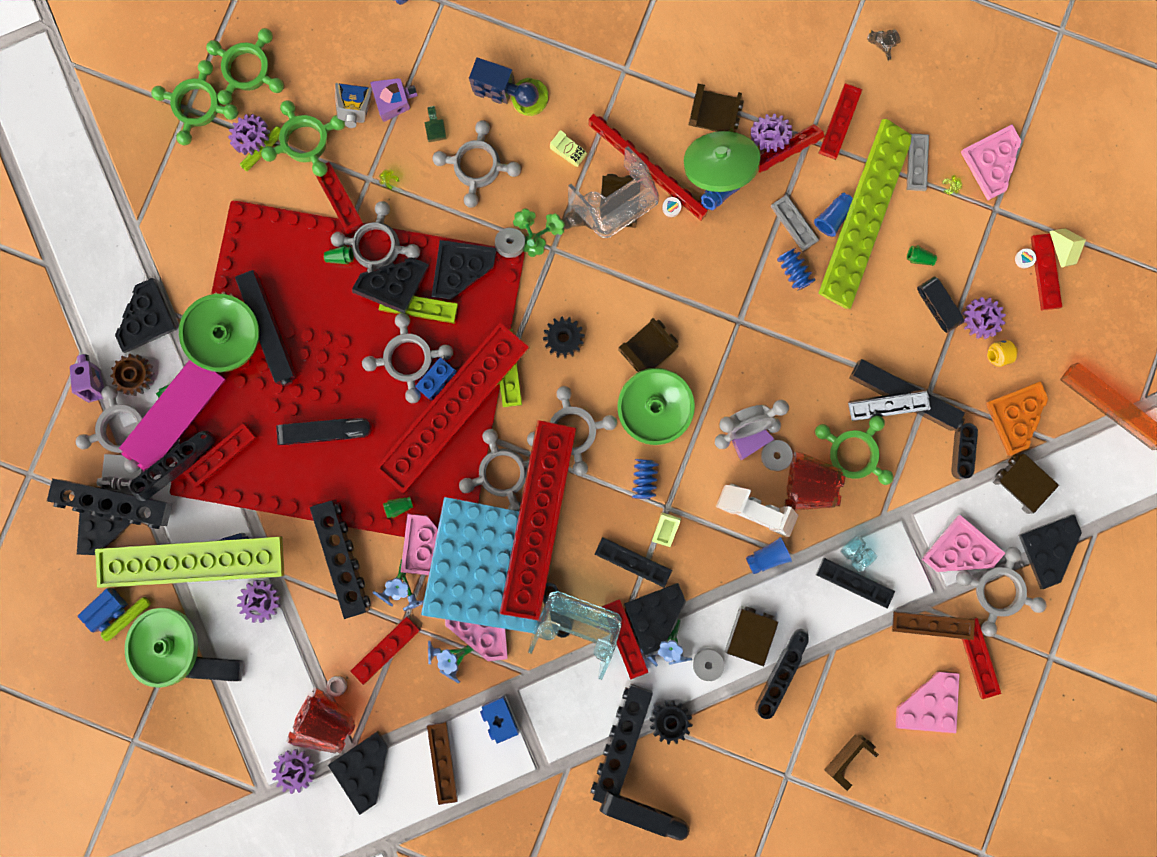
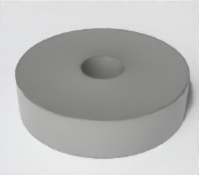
M515 228L502 229L495 237V248L504 257H516L524 251L525 237L522 232Z
M771 441L761 451L762 463L769 470H784L792 462V450L784 441ZM775 452L780 454L779 459L774 458Z
M702 650L693 659V670L701 680L714 681L724 671L723 658L714 650ZM706 662L712 663L710 669L705 668Z

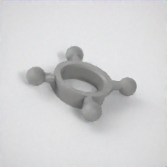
M484 120L476 123L477 140L463 144L455 156H447L444 152L437 151L432 157L434 164L437 166H443L446 163L454 164V171L458 179L463 184L469 186V192L464 196V204L469 208H473L478 204L477 188L491 184L497 178L499 171L507 172L512 177H516L521 173L519 163L501 164L496 150L484 142L485 135L490 131L489 123ZM474 148L486 150L493 158V166L490 172L481 178H471L465 175L460 168L462 156Z
M380 201L375 205L376 222L360 227L355 233L354 238L346 237L342 232H335L331 236V242L336 247H342L344 244L352 245L356 260L368 268V273L379 270V267L392 264L399 253L406 254L408 258L417 259L420 256V248L417 245L400 246L399 238L395 231L384 224L385 216L390 212L389 204L384 201ZM374 229L385 231L391 238L390 252L385 258L378 261L365 259L359 250V242L362 236Z
M399 313L395 317V324L400 328L401 335L394 337L387 344L383 358L375 359L372 356H367L363 359L362 366L366 371H373L377 366L385 365L386 370L391 376L397 380L407 382L406 400L410 403H417L421 398V394L415 387V380L420 379L427 373L432 358L441 357L443 360H448L453 356V349L449 345H442L439 350L431 351L428 344L422 338L414 334H408L407 326L410 324V317L407 314ZM406 342L418 344L423 349L425 355L422 368L411 375L397 372L392 364L394 350L400 344Z
M106 386L102 389L101 395L108 401L109 408L104 410L99 416L95 426L96 434L90 436L81 434L76 438L75 442L78 448L88 449L93 442L99 441L105 449L122 453L123 451L119 449L120 446L111 443L107 437L106 428L108 422L112 417L120 413L131 414L135 418L137 425L143 417L136 409L130 406L117 405L115 398L118 392L116 388ZM126 458L124 467L128 472L134 473L140 469L137 466L139 464L134 459L130 461Z
M561 386L558 388L556 395L562 401L563 409L554 414L550 423L557 424L561 418L567 415H578L587 422L589 426L588 439L583 445L572 448L571 452L575 459L573 472L578 476H583L588 471V465L582 460L581 453L593 444L597 429L613 430L617 426V419L612 415H607L602 421L594 422L592 416L587 411L578 407H571L569 399L572 392L567 386ZM535 431L527 436V442L530 446L533 445Z
M777 400L773 404V408H769L766 405H756L743 409L730 417L722 418L719 423L720 429L728 434L716 436L715 446L719 449H726L730 441L757 434L765 429L771 433L778 432L781 429V422L774 416L785 415L789 411V404L785 400Z
M487 429L483 433V440L489 444L491 452L484 457L480 464L479 477L475 479H462L459 483V488L463 493H470L474 487L482 484L493 495L507 496L510 502L509 510L520 511L521 503L517 501L515 493L523 487L526 481L529 460L524 461L519 454L512 450L499 449L496 443L498 439L497 432L493 429ZM497 456H509L519 465L520 478L516 485L510 489H496L486 478L487 465Z
M1010 547L1006 550L1005 558L1007 562L1005 567L990 569L980 579L973 578L968 571H960L956 575V581L959 585H972L976 587L978 601L989 612L988 620L981 625L982 633L988 637L994 636L997 633V626L995 624L997 616L1013 615L1024 604L1030 606L1036 613L1043 612L1047 607L1046 601L1043 598L1035 597L1032 599L1027 597V588L1023 578L1013 570L1015 562L1021 559V552L1016 547ZM998 574L1009 577L1016 588L1014 601L1003 609L991 606L984 594L987 581Z

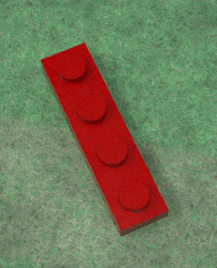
M844 84L818 154L834 160L837 159L863 89Z
M813 124L793 135L789 139V144H784V149L778 147L777 152L770 149L769 152L766 150L760 153V168L758 172L766 171L775 164L783 162L786 158L801 152L804 148L816 144L825 137L824 131Z
M330 162L325 163L327 165V173L321 177L316 176L348 234L364 224Z
M1051 234L1031 236L1032 251L1036 255L1034 265L1041 311L1062 308V300Z
M242 423L183 474L195 488H198L257 439V437L245 423Z
M620 599L603 605V611L630 680L649 673Z
M407 616L350 672L364 685L421 630Z
M974 617L971 618L975 620L974 640L962 639L979 696L981 699H986L1002 693L978 618Z

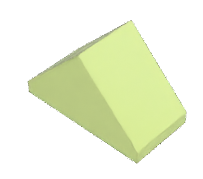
M1066 228L1050 231L1061 267L1077 264L1086 239Z
M662 512L652 542L671 547L681 518Z

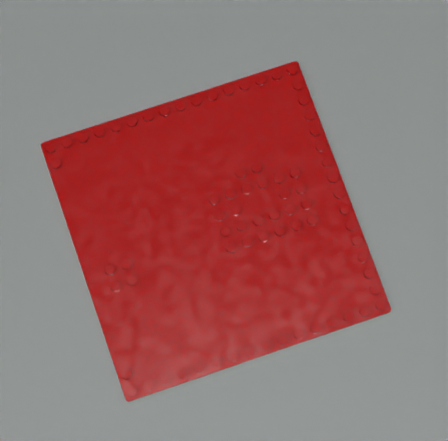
M233 200L229 205L211 295L225 292L226 295L232 294L233 297L244 302L235 276L254 270L260 278L297 379L287 386L276 384L260 342L253 356L244 365L231 371L217 372L226 381L182 435L179 444L188 441L198 432L210 431L215 436V443L200 456L202 458L242 423L247 425L257 439L198 488H195L182 473L171 482L169 493L178 497L311 521L314 520L310 507L336 499L337 503L339 502L342 507V520L346 522L349 528L405 537L407 515L418 514L427 515L438 529L444 497L479 503L482 484L474 487L470 493H463L459 488V483L464 478L475 479L479 477L480 464L489 450V444L483 440V433L487 429L493 428L500 383L406 493L403 494L374 468L432 400L420 392V400L417 403H410L405 397L408 390L407 382L397 380L391 376L386 370L385 365L377 366L373 371H366L362 366V361L367 356H372L375 359L383 358L387 344L394 337L401 334L400 328L395 324L397 313L380 311L379 303L352 293V288L360 273L367 272L368 268L361 265L355 256L353 262L349 264L326 263L324 260L325 251L339 248L332 244V234L342 232L346 237L354 238L358 229L347 234L337 218ZM392 228L399 238L400 246L417 245L420 248V256L417 260L429 264V269L415 296L458 304L455 324L409 316L408 334H414L422 338L428 344L431 351L439 350L442 345L451 346L453 356L444 361L458 372L500 322L507 329H511L525 254L522 252L516 257L508 258L496 251L494 268L452 300L433 298L432 289L440 240L494 248L495 246ZM379 229L366 232L359 242L361 255L370 261H378L385 258L391 249L390 236L385 231ZM399 253L393 263L395 265L404 262L408 257L406 254ZM412 342L400 344L392 354L394 369L404 375L418 372L425 360L423 349L418 344ZM440 357L432 358L430 368ZM421 377V378L418 379V380H415V385H417V383H418L423 377ZM365 418L372 424V431L365 438L277 445L276 425ZM202 435L201 439L206 438V435ZM193 450L188 451L185 455L191 454ZM410 497L413 508L395 518H387L383 503H386L387 500ZM328 516L326 519L327 524L334 525L333 517Z

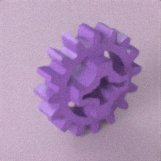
M246 114L243 120L239 117L238 123L233 122L234 129H229L232 135H229L228 138L231 140L230 144L237 152H242L244 155L249 152L253 155L254 150L259 152L260 146H266L264 140H269L266 135L270 131L267 129L268 125L261 117H256L254 114L249 117Z
M766 114L765 119L759 117V122L754 121L753 127H751V140L757 146L760 145V150L767 148V152L770 149L777 152L778 147L784 149V144H789V139L792 138V126L789 125L788 119L783 121L782 115L776 118V114H773L772 117Z
M981 297L978 301L976 299L971 301V304L965 307L968 311H964L962 315L966 316L964 323H967V326L964 329L971 330L969 335L976 333L977 339L981 338L982 335L984 339H987L989 335L993 337L996 335V332L1002 331L1000 326L1004 325L1005 322L1001 318L1005 317L1006 314H1001L1000 311L1003 307H997L998 301L991 303V298L985 301ZM982 306L980 311H974L977 307ZM993 325L990 330H986L988 326Z
M254 581L253 585L251 583L246 584L247 589L240 590L243 596L237 597V599L241 600L237 607H242L239 613H246L245 620L252 618V623L257 622L258 619L260 623H263L265 618L271 620L270 614L276 615L277 611L275 608L281 606L277 603V600H280L281 597H276L275 595L278 589L272 590L273 584L266 586V581H262L260 584L259 581ZM257 589H263L266 593H260ZM259 598H264L260 605H255ZM257 610L261 615L254 614L251 611Z
M294 749L292 754L290 750H287L285 756L283 754L278 756L280 761L276 760L273 763L277 768L271 770L272 773H276L272 780H278L276 787L282 785V792L290 789V794H293L296 789L300 793L303 787L305 789L309 787L308 782L314 780L311 775L315 774L316 770L311 769V767L315 765V762H309L311 755L305 757L304 750L300 754H298L297 749ZM284 762H286V763H285V766H286V767H285L284 771H282V766H283ZM291 769H300L296 774L288 773ZM306 771V776L302 781V774Z

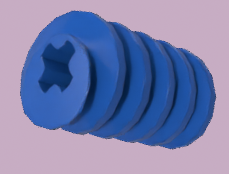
M794 248L781 255L777 261L784 262L781 268H788L784 274L786 276L791 275L788 281H795L792 288H799L797 290L799 291L812 284L816 279L808 278L812 272H805L809 266L801 265L805 259H798L797 257L801 252H794L796 249Z
M635 459L640 462L634 465V468L639 470L634 473V476L639 479L633 480V483L638 485V487L633 488L632 491L638 494L633 495L632 498L651 499L656 497V494L651 492V490L657 489V486L652 484V482L657 481V478L652 475L658 473L653 467L659 466V463L652 460Z

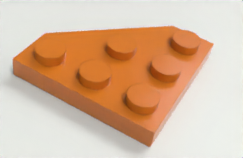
M1041 381L986 402V406L1008 456L1026 450L1030 446V440L1034 431H1036L1041 419L1040 415L1048 401Z

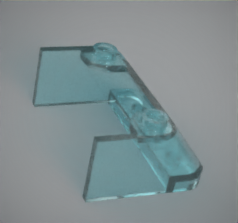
M559 591L552 592L546 600L539 621L532 634L528 653L532 654L538 637L544 640H551L556 637L559 630L596 643L594 655L597 659L601 660L598 679L602 680L614 654L622 619L619 614Z

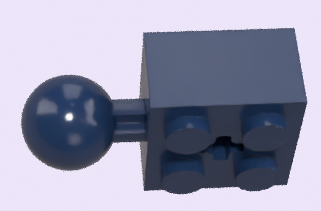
M476 57L469 76L472 91L476 96L491 98L492 101L498 104H502V102L508 104L510 96H514L517 103L523 107H531L536 104L539 92L534 84L524 82L519 86L515 85L512 69Z

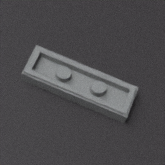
M911 134V144L908 150L906 190L926 191L929 135Z
M787 194L770 206L802 252L819 241Z

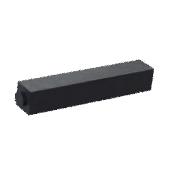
M251 270L235 276L244 303L257 318L260 330L259 342L275 383L282 386L292 384L293 380L297 379V375L258 274Z
M863 359L856 363L849 379L882 396L921 390ZM929 393L930 410L915 412L950 431L960 428L965 420L963 418L964 411Z

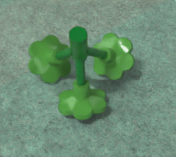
M523 209L521 212L515 213L514 226H519L520 229L526 228L529 236L525 237L524 252H528L530 257L544 253L546 242L540 238L541 235L546 232H551L553 235L564 233L563 227L565 224L558 214H548L546 216V228L535 234L532 233L530 226L534 224L536 214L532 211L530 212L529 209Z

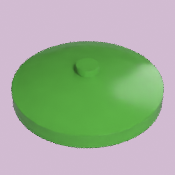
M719 131L703 135L687 148L684 155L686 176L694 185L708 191L726 192L741 188L756 176L760 168V152L757 145L750 138L736 132Z
M225 294L207 295L193 302L184 312L179 325V341L186 356L199 367L213 372H227L244 365L255 353L260 338L259 324L252 310L238 298Z
M649 368L634 374L623 385L617 402L618 416L623 428L634 439L649 445L666 444L680 437L689 427L695 409L694 397L688 384L678 374L663 368Z
M155 608L148 610L133 622L125 640L127 666L132 675L147 686L160 688L172 686L180 682L189 674L197 658L198 639L195 628L183 613L175 609Z

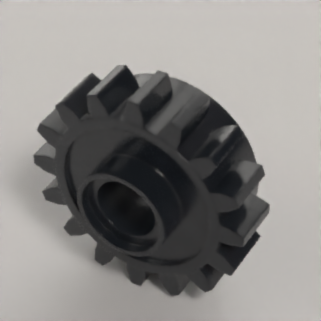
M561 316L559 322L554 318V324L548 323L549 330H544V334L547 337H543V341L548 342L545 348H551L550 354L552 355L555 352L557 358L563 355L564 359H567L569 354L574 357V351L580 352L578 346L584 345V342L580 340L585 338L584 334H580L583 328H577L578 321L571 323V317L564 321L563 316ZM561 334L569 336V340L566 342H561L558 338Z
M665 700L664 706L657 704L658 711L652 710L655 716L649 717V720L654 722V724L650 725V729H656L653 735L655 737L659 735L660 742L665 739L668 745H670L671 741L678 744V739L685 740V733L690 735L688 727H692L693 724L688 722V720L692 719V716L686 715L689 710L688 708L682 709L683 704L681 702L675 705L674 700L671 701V704H668ZM668 718H675L676 724L668 727L666 720Z

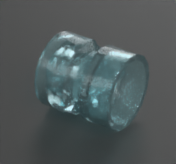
M860 535L854 537L840 550L847 560H852L851 564L858 572L866 569L878 557L871 548H866L867 543Z

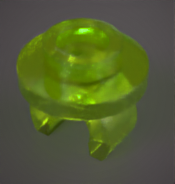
M385 169L379 175V183L381 185L385 183L388 189H393L389 183L391 179H394L396 182L400 180L397 176L392 175L394 172L392 169Z
M952 175V180L944 179L942 181L944 185H951L948 190H944L945 194H951L954 191L956 194L960 193L959 189H962L960 177L957 178L956 175Z

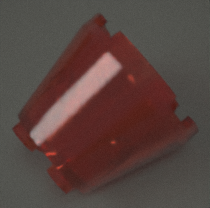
M794 452L795 462H791L786 486L788 499H785V507H792L796 511L840 506L842 496L839 495L840 487H844L845 476H843L841 469L805 453Z
M314 687L312 690L314 694L312 697L307 696L297 713L292 727L294 730L289 732L286 742L297 747L329 753H341L346 744L344 740L347 735L350 736L355 728L353 716L323 690Z

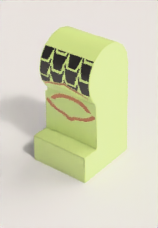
M561 130L550 143L552 151L576 167L587 156L586 151L575 144Z

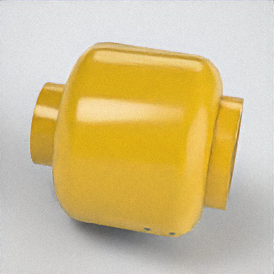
M1009 340L995 342L990 345L987 357L993 365L1002 367L1016 361L1018 349Z

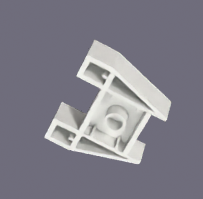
M732 483L724 486L716 504L717 508L768 527L769 530L785 537H790L798 518V514L792 507L784 506L778 508L770 504L764 506L761 505V500L754 497L749 498L751 490L741 488Z

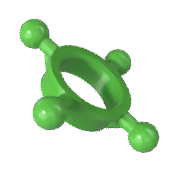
M267 28L259 30L258 41L255 45L251 43H238L227 51L222 49L221 44L216 40H211L207 43L206 49L210 55L223 57L221 71L229 83L227 88L221 90L217 95L220 104H230L233 100L232 93L234 90H255L264 83L268 84L270 90L274 93L283 91V81L279 78L272 79L268 76V60L262 51L263 46L270 43L273 39L271 30ZM246 53L259 57L261 60V71L254 80L239 82L232 77L231 65L235 58Z
M208 60L199 62L198 70L200 74L198 79H188L181 82L172 93L167 92L162 86H155L151 91L152 97L157 101L170 100L172 112L184 123L183 129L176 135L177 142L184 146L189 145L192 141L191 128L209 124L216 117L217 113L224 114L229 120H233L238 116L236 106L232 104L226 106L219 105L215 90L206 82L207 75L213 72V65ZM194 89L208 92L211 97V106L205 115L199 118H188L183 115L181 100L187 92Z
M289 100L283 101L280 105V110L289 117V120L280 130V145L274 148L271 146L264 147L261 152L262 158L265 161L271 162L276 159L277 154L286 153L299 162L312 161L313 173L319 177L324 176L327 173V165L320 161L319 157L325 151L327 133L333 129L342 130L345 127V121L338 119L337 115H335L329 123L323 125L312 116H296L294 113V103ZM301 127L314 128L320 133V142L310 152H296L288 146V139L293 131Z
M874 416L870 419V427L866 433L853 430L844 432L836 437L831 433L827 425L821 424L816 427V437L822 440L827 439L832 443L830 460L837 471L833 478H829L824 482L826 492H837L839 481L843 476L859 479L869 475L871 472L878 476L881 484L889 485L894 479L893 473L877 467L879 449L877 443L872 438L876 431L882 430L885 426V421L881 416ZM851 437L863 440L870 450L868 464L863 469L855 472L844 469L837 458L840 444Z

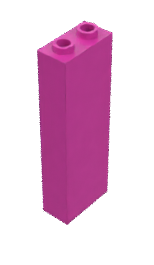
M189 360L119 447L123 451L121 455L130 461L132 459L139 463L137 466L143 471L148 469L171 451L226 379L217 372L205 370Z

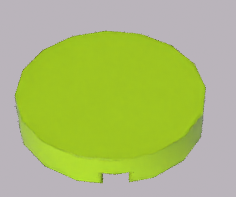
M532 78L522 79L515 85L519 86L524 82L534 84L538 89L539 98L533 106L523 107L517 103L514 96H511L513 106L519 113L525 116L537 115L545 109L548 103L546 86L539 80Z

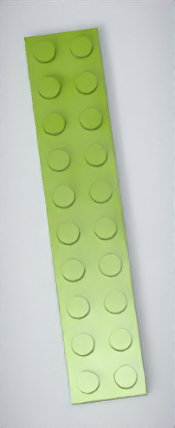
M888 119L881 120L818 293L845 309H851L911 144L912 135Z
M283 537L95 549L97 588L285 576Z

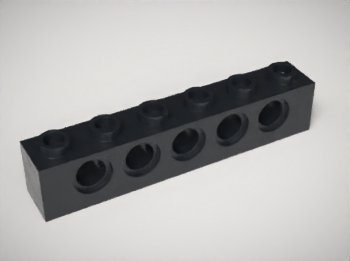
M53 478L47 497V502L54 503L53 507L65 509L66 506L73 507L72 511L81 513L89 510L91 515L103 517L104 514L110 515V519L122 521V518L129 519V523L141 525V522L148 523V527L160 529V526L168 525L173 505L172 503L154 499L139 501L131 494ZM73 491L75 496L71 501L69 495ZM90 496H92L94 499L91 505H89L88 498ZM109 500H111L113 503L111 509L107 508V502ZM127 504H130L132 507L130 513L126 512ZM146 508H149L151 511L148 518L144 514Z
M335 499L310 507L343 618L347 619L368 612L371 601L364 592L365 581L359 575V562L352 553L354 546L351 539L348 540L346 533L348 532V526L341 517L343 513L341 504L337 503ZM328 516L334 518L333 526L327 524L326 519ZM333 535L340 537L339 545L333 543ZM339 553H342V554L345 555V557H346L345 563L339 562V560H338V555H339ZM345 572L351 574L352 580L350 582L344 579L343 575ZM350 591H355L357 593V600H352L350 598Z
M630 684L629 688L625 687L622 699H625L623 706L618 707L615 716L618 718L617 724L612 725L610 730L611 742L610 744L606 743L603 755L606 756L604 763L600 762L596 773L599 775L598 781L593 782L590 793L593 794L594 801L604 802L607 791L620 795L653 696L651 690ZM637 702L639 708L636 711H630L628 709L629 703ZM624 721H631L633 726L629 730H624L622 723ZM618 740L626 742V746L623 749L615 746ZM612 759H618L620 765L613 768L609 765V762ZM611 778L614 783L612 786L607 787L603 784V780Z

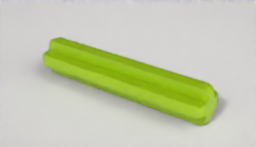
M276 126L267 135L269 140H264L265 147H272L279 140L280 127ZM263 146L259 147V152L254 150L253 155L249 154L240 163V166L245 171H249L262 157Z
M142 597L100 634L103 640L110 641L151 605L150 601L146 597Z

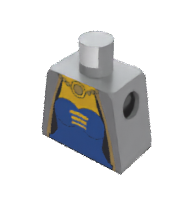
M340 83L335 84L337 118L345 121L346 127L355 128L357 122H365L371 102L372 88Z

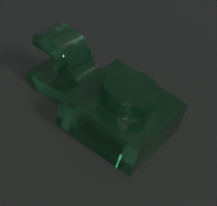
M435 106L427 107L430 121L424 123L428 142L447 139L443 119H437Z

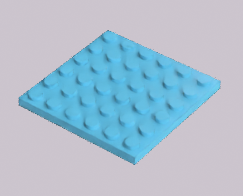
M444 497L421 615L535 634L537 620L500 614L519 511Z

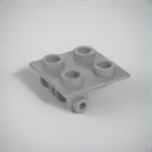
M104 454L102 477L97 479V486L133 495L129 485L133 479L141 474L142 469L134 473L128 472L124 467L126 461L124 456Z

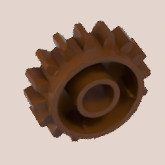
M129 354L128 357L121 356V360H116V365L111 367L113 374L110 377L114 380L112 385L118 386L116 390L123 391L125 395L137 396V392L144 394V388L150 389L148 383H154V380L150 379L151 376L155 375L154 372L150 371L153 365L147 364L149 360L146 358L142 359V356L138 354L136 356ZM134 371L135 375L130 379V373Z

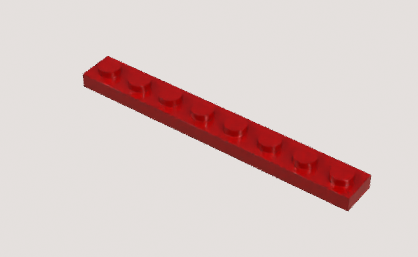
M594 113L588 119V125L667 193L677 198L681 205L700 221L703 220L708 210L702 205L701 201H696L687 189L679 187L677 185L678 182L673 177L665 175L659 165L652 164L645 153H639L635 149V145L629 140L625 141L617 129H611L604 118L601 116L597 117Z

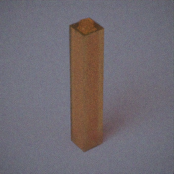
M1080 363L1073 364L1068 368L1060 381L1149 449L1157 450V422Z

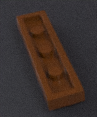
M893 611L892 632L974 640V619Z
M447 722L428 724L427 732L438 805L458 802Z

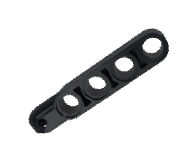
M365 418L276 425L277 445L365 438L372 431L371 422Z
M210 431L198 432L133 479L129 487L135 498L139 501L148 500L199 460L203 453L214 445L215 436ZM206 435V438L201 439V436ZM193 450L191 454L185 455L188 451ZM177 462L174 467H170L172 463ZM156 475H161L160 478L154 479ZM145 487L143 491L137 492L139 488Z
M797 629L793 633L756 702L755 711L763 719H770L774 716L802 661V655L809 641L808 632L804 629ZM791 651L796 653L794 661H788L787 655ZM781 669L787 670V676L784 679L778 677ZM775 686L778 687V694L770 696V689ZM764 704H768L770 707L766 714H762L760 711Z
M607 791L604 802H602L599 809L600 812L609 817L663 837L682 841L688 837L690 832L689 825L683 819L611 791Z

